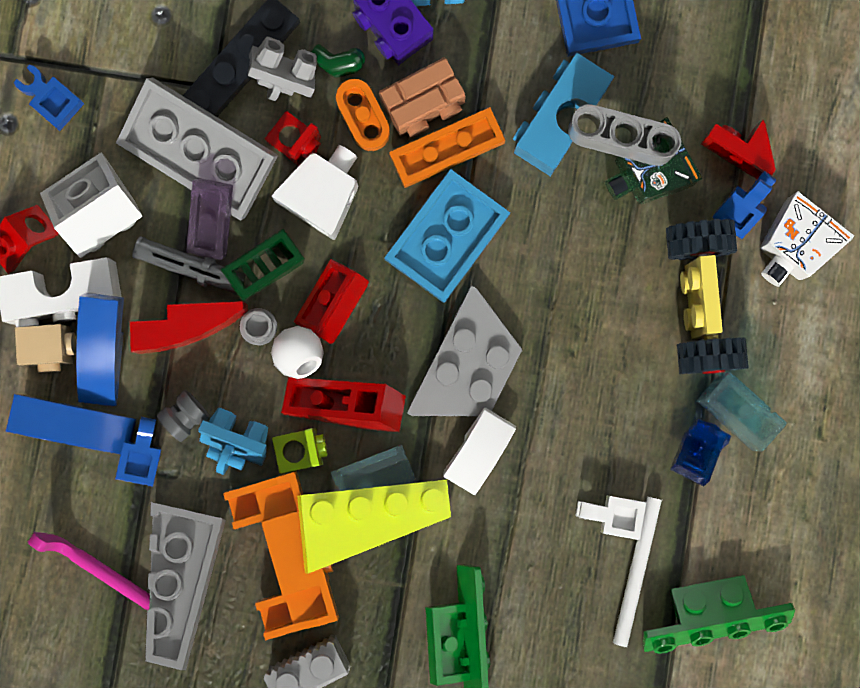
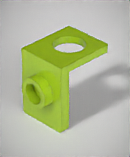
M316 428L272 438L279 473L323 465L322 457L328 456L324 435H317ZM290 441H299L305 448V455L299 462L292 463L284 457V447Z

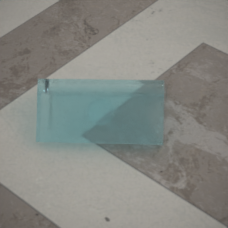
M403 444L331 472L336 486H339L340 491L417 483Z

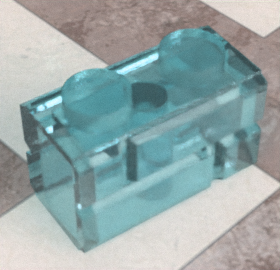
M731 372L720 373L696 400L752 451H763L787 424L776 412H770L771 408Z

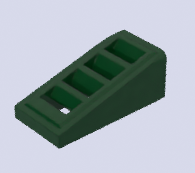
M282 229L223 267L221 272L240 299L244 301L301 266L305 258L285 230ZM277 246L288 260L284 264L281 263L272 250ZM266 254L276 269L270 271L260 256ZM254 261L264 277L258 279L248 263ZM240 268L252 283L247 288L235 273Z

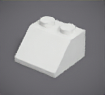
M102 152L40 193L53 227L80 258L89 252L97 251L107 240L120 231L130 229L138 219L143 217L135 200Z

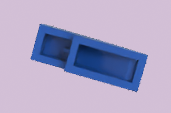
M85 293L79 296L76 344L78 402L108 406L117 405L124 332H121L124 297Z
M14 394L5 432L121 454L123 442H131L136 419L27 395Z

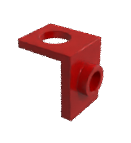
M288 111L282 115L265 137L267 143L298 166L310 154L316 153L321 145L319 142L321 135L318 127L313 123H310L307 127ZM288 126L297 128L301 135L291 147L283 145L279 139L281 130Z
M39 205L6 216L0 223V265L8 274L15 271L32 246L54 238L59 234ZM34 218L43 225L44 232L37 233L30 230L25 223V219Z

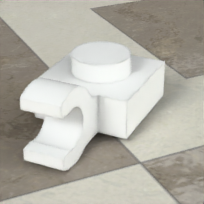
M607 495L605 506L578 501L575 516L601 521L600 532L603 534L640 540L646 503Z

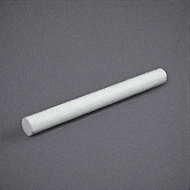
M648 496L641 537L636 542L613 639L614 644L623 647L628 646L662 502L660 499Z

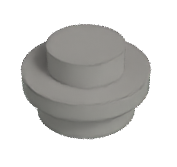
M251 309L243 315L240 321L241 335L250 344L265 345L275 337L277 321L273 314L265 309Z

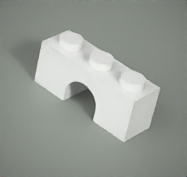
M105 257L70 264L72 276L70 287L65 293L57 297H51L48 294L44 276L35 271L0 276V312L2 322L16 325V327L39 326L38 320L52 318L53 323L68 322L76 319L75 314L78 313L79 296L85 293L122 297L116 262Z

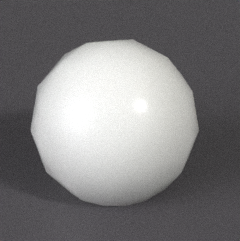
M300 326L284 329L274 339L271 349L274 366L283 375L296 379L304 378L314 373L320 367L324 354L320 338L311 329Z

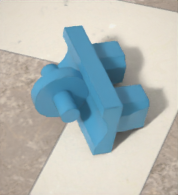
M217 408L209 422L203 420L198 430L201 433L200 442L210 446L206 457L218 461L216 472L224 475L229 466L242 470L246 460L262 466L266 458L268 427L261 423L250 421L244 436L231 431L236 421V415L225 409Z

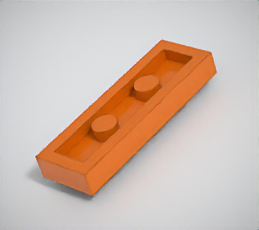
M491 107L397 148L389 152V155L404 188L501 146L505 144L506 140Z

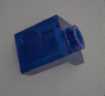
M698 419L684 433L670 470L704 487L710 481L720 452L729 444L731 435L722 431L713 423Z

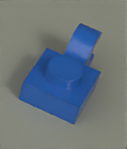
M764 171L748 192L737 186L715 211L713 218L734 220L736 236L743 239L765 215L767 207L760 202L772 190L771 186L776 182V179Z
M141 417L135 443L123 442L115 479L153 487L161 448L151 446L156 419Z

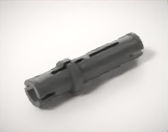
M140 236L136 241L132 255L134 259H140L168 271L195 279L200 286L206 287L209 284L237 295L221 272L224 266L216 264L215 259L207 257L204 260L178 249L148 240L143 236ZM159 254H160V255H163V256H165V257H168V258L177 260V261L182 262V263H184V264H181V263L175 262V261H173V260H170V259L161 257V256H159ZM235 271L244 284L246 274Z

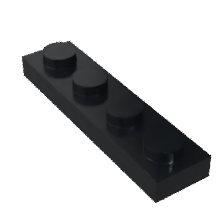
M267 0L182 96L218 117L252 78L248 76L249 53L252 46L259 48L266 37H271L283 43L300 24L299 18L278 0Z

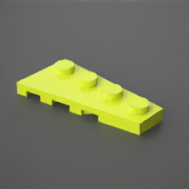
M447 480L297 496L305 573L314 572L450 518L451 511Z

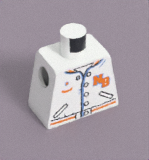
M796 192L784 202L760 246L761 251L772 259L761 274L768 282L777 287L783 283L789 274L798 280L808 278L849 243L854 235L800 192Z

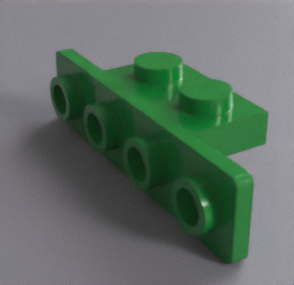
M457 565L459 603L425 607L430 684L439 686L464 682V688H489L488 669L490 667V657L486 650L485 637L488 622L483 606L485 580L481 574L480 566Z
M745 575L671 589L670 596L678 625L644 631L642 645L645 652L654 650L655 653L662 654L673 651L679 645L691 643L692 646H704L716 638L728 636L729 639H740L748 636L752 631L766 629L767 632H777L785 629L792 622L795 608L793 603L756 609Z

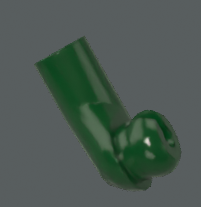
M317 44L311 51L317 56V65L335 78L357 73L362 68L366 59L364 53L358 48H351L349 51L332 54L321 44Z

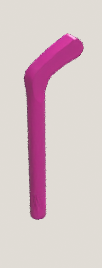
M33 532L27 541L37 551H56L63 554L72 562L145 610H149L150 594L84 550L75 547L64 538L48 533Z

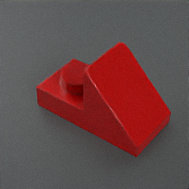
M761 120L753 128L746 141L740 139L741 134L727 125H722L721 127L715 124L701 142V145L755 179H758L764 171L772 176L776 170L764 120Z

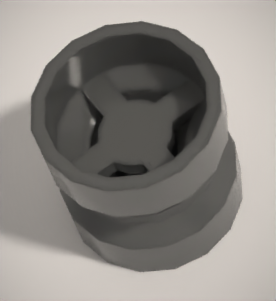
M184 390L176 397L175 405L165 407L156 414L166 430L179 442H183L190 436L194 425H201L203 420L207 421L210 418L205 408L187 390Z

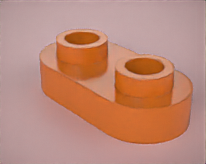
M349 79L343 82L336 92V102L355 142L359 147L367 151L381 149L389 140L390 129L371 88L367 83L359 79ZM357 95L362 98V102L358 106H352L348 103L350 97ZM371 127L378 130V135L372 139L365 136V131Z

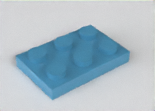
M450 169L384 259L441 302L445 303L509 217L510 212Z

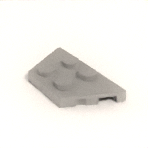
M470 287L407 414L411 416H479L484 407L492 411L522 352V348L477 288Z

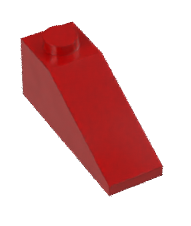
M288 377L281 413L368 430L400 432L406 396L387 384Z

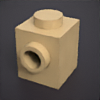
M61 324L15 327L17 365L26 367L37 366L39 373L61 371L62 364H73L72 355H76L77 339L75 333H71V327Z

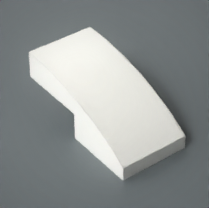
M484 407L465 434L463 444L445 468L443 477L476 495L505 450L516 430V426Z

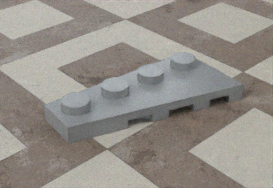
M151 502V516H153L149 550L151 551V573L148 574L150 607L147 610L145 661L179 670H186L226 520Z

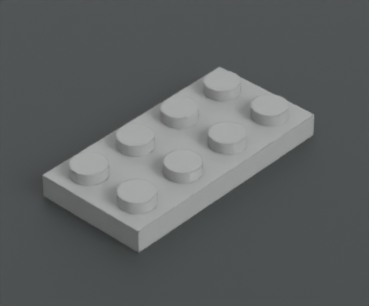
M153 77L146 78L116 141V144L240 221L246 218L278 157L273 151Z

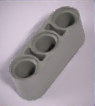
M587 104L579 107L568 126L570 139L581 147L650 165L661 166L666 164L679 151L681 146L679 132L669 124L596 105ZM583 118L592 120L596 125V131L591 134L582 132L578 127V120ZM625 128L629 130L632 134L633 142H620L615 136V129ZM656 137L665 139L669 145V152L660 153L656 151L652 145V139Z

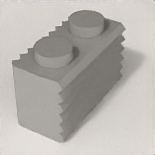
M331 634L329 639L324 638L322 642L317 641L315 646L310 645L309 649L304 648L302 653L297 651L295 656L290 655L289 659L284 658L281 663L277 662L275 666L270 665L265 673L264 681L268 688H322L348 675L351 666L337 637Z

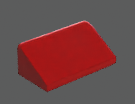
M330 259L296 316L294 323L311 329L318 337L333 344L363 295L369 281L354 270Z

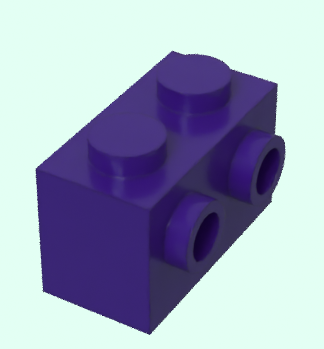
M353 0L355 11L352 14L357 23L364 31L369 28L377 37V40L374 42L378 50L387 60L392 57L398 66L433 40L432 26L411 0Z

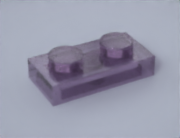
M202 178L192 181L186 253L218 260L227 257L233 185Z

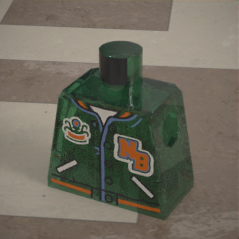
M668 117L660 121L661 123L669 124L672 126ZM659 137L652 139V145L656 151L660 153L669 152V145L665 139ZM681 141L679 151L670 161L661 166L650 165L618 156L615 162L620 173L607 179L605 185L614 200L632 192L638 203L642 205L691 188L702 179V176Z

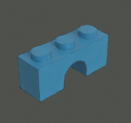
M578 53L575 54L570 63L564 59L552 78L557 81V84L551 93L544 90L533 107V110L538 113L530 124L524 121L513 138L517 142L514 154L551 177L573 142L569 135L558 126L556 114L565 108L578 109L587 104L597 106L614 76Z

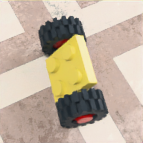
M713 219L711 221H691L686 224L679 223L666 228L668 258L671 260L695 259L685 265V271L681 272L680 275L681 290L683 294H687L689 307L684 309L686 331H691V339L704 338V340L676 344L679 374H713L748 369L746 338L719 339L718 335H716L723 332L716 257L736 253L735 221Z

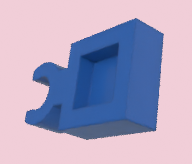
M28 65L27 69L34 75L33 83L24 85L16 79L14 84L25 95L35 96L29 105L61 131L84 103L55 77H52L46 84L43 73L35 66Z

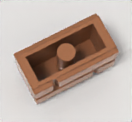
M445 57L379 91L380 100L400 137L407 133L410 137L423 133L429 128L428 122L441 116L442 120H447L462 111L460 105L465 103L466 97Z

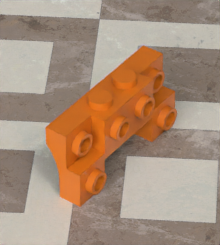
M297 471L223 493L224 499L228 500L234 519V522H232L234 530L261 522L280 586L281 594L258 600L255 603L257 611L260 610L265 627V632L263 633L265 641L338 621L339 614L329 584L330 578L328 574L334 571L333 564L308 574L305 573L297 496L304 494Z

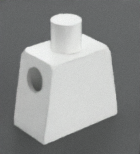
M341 145L337 147L329 161L312 153L274 192L272 198L278 205L332 240H335L358 189L357 181L347 174L357 156Z

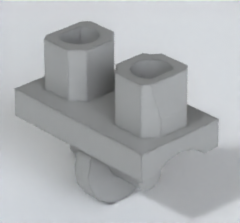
M266 37L259 48L252 46L249 53L248 76L257 79V84L268 88L267 99L276 101L280 92L290 96L296 92L311 98L315 90V70L317 66V56L315 53L304 49L298 50L295 59L291 60L283 57L284 45L279 40L271 37Z

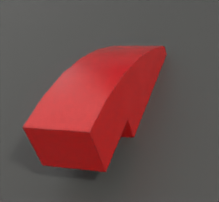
M243 301L167 305V320L130 322L131 352L137 354L161 352L186 346L207 338L241 318L248 312V305Z

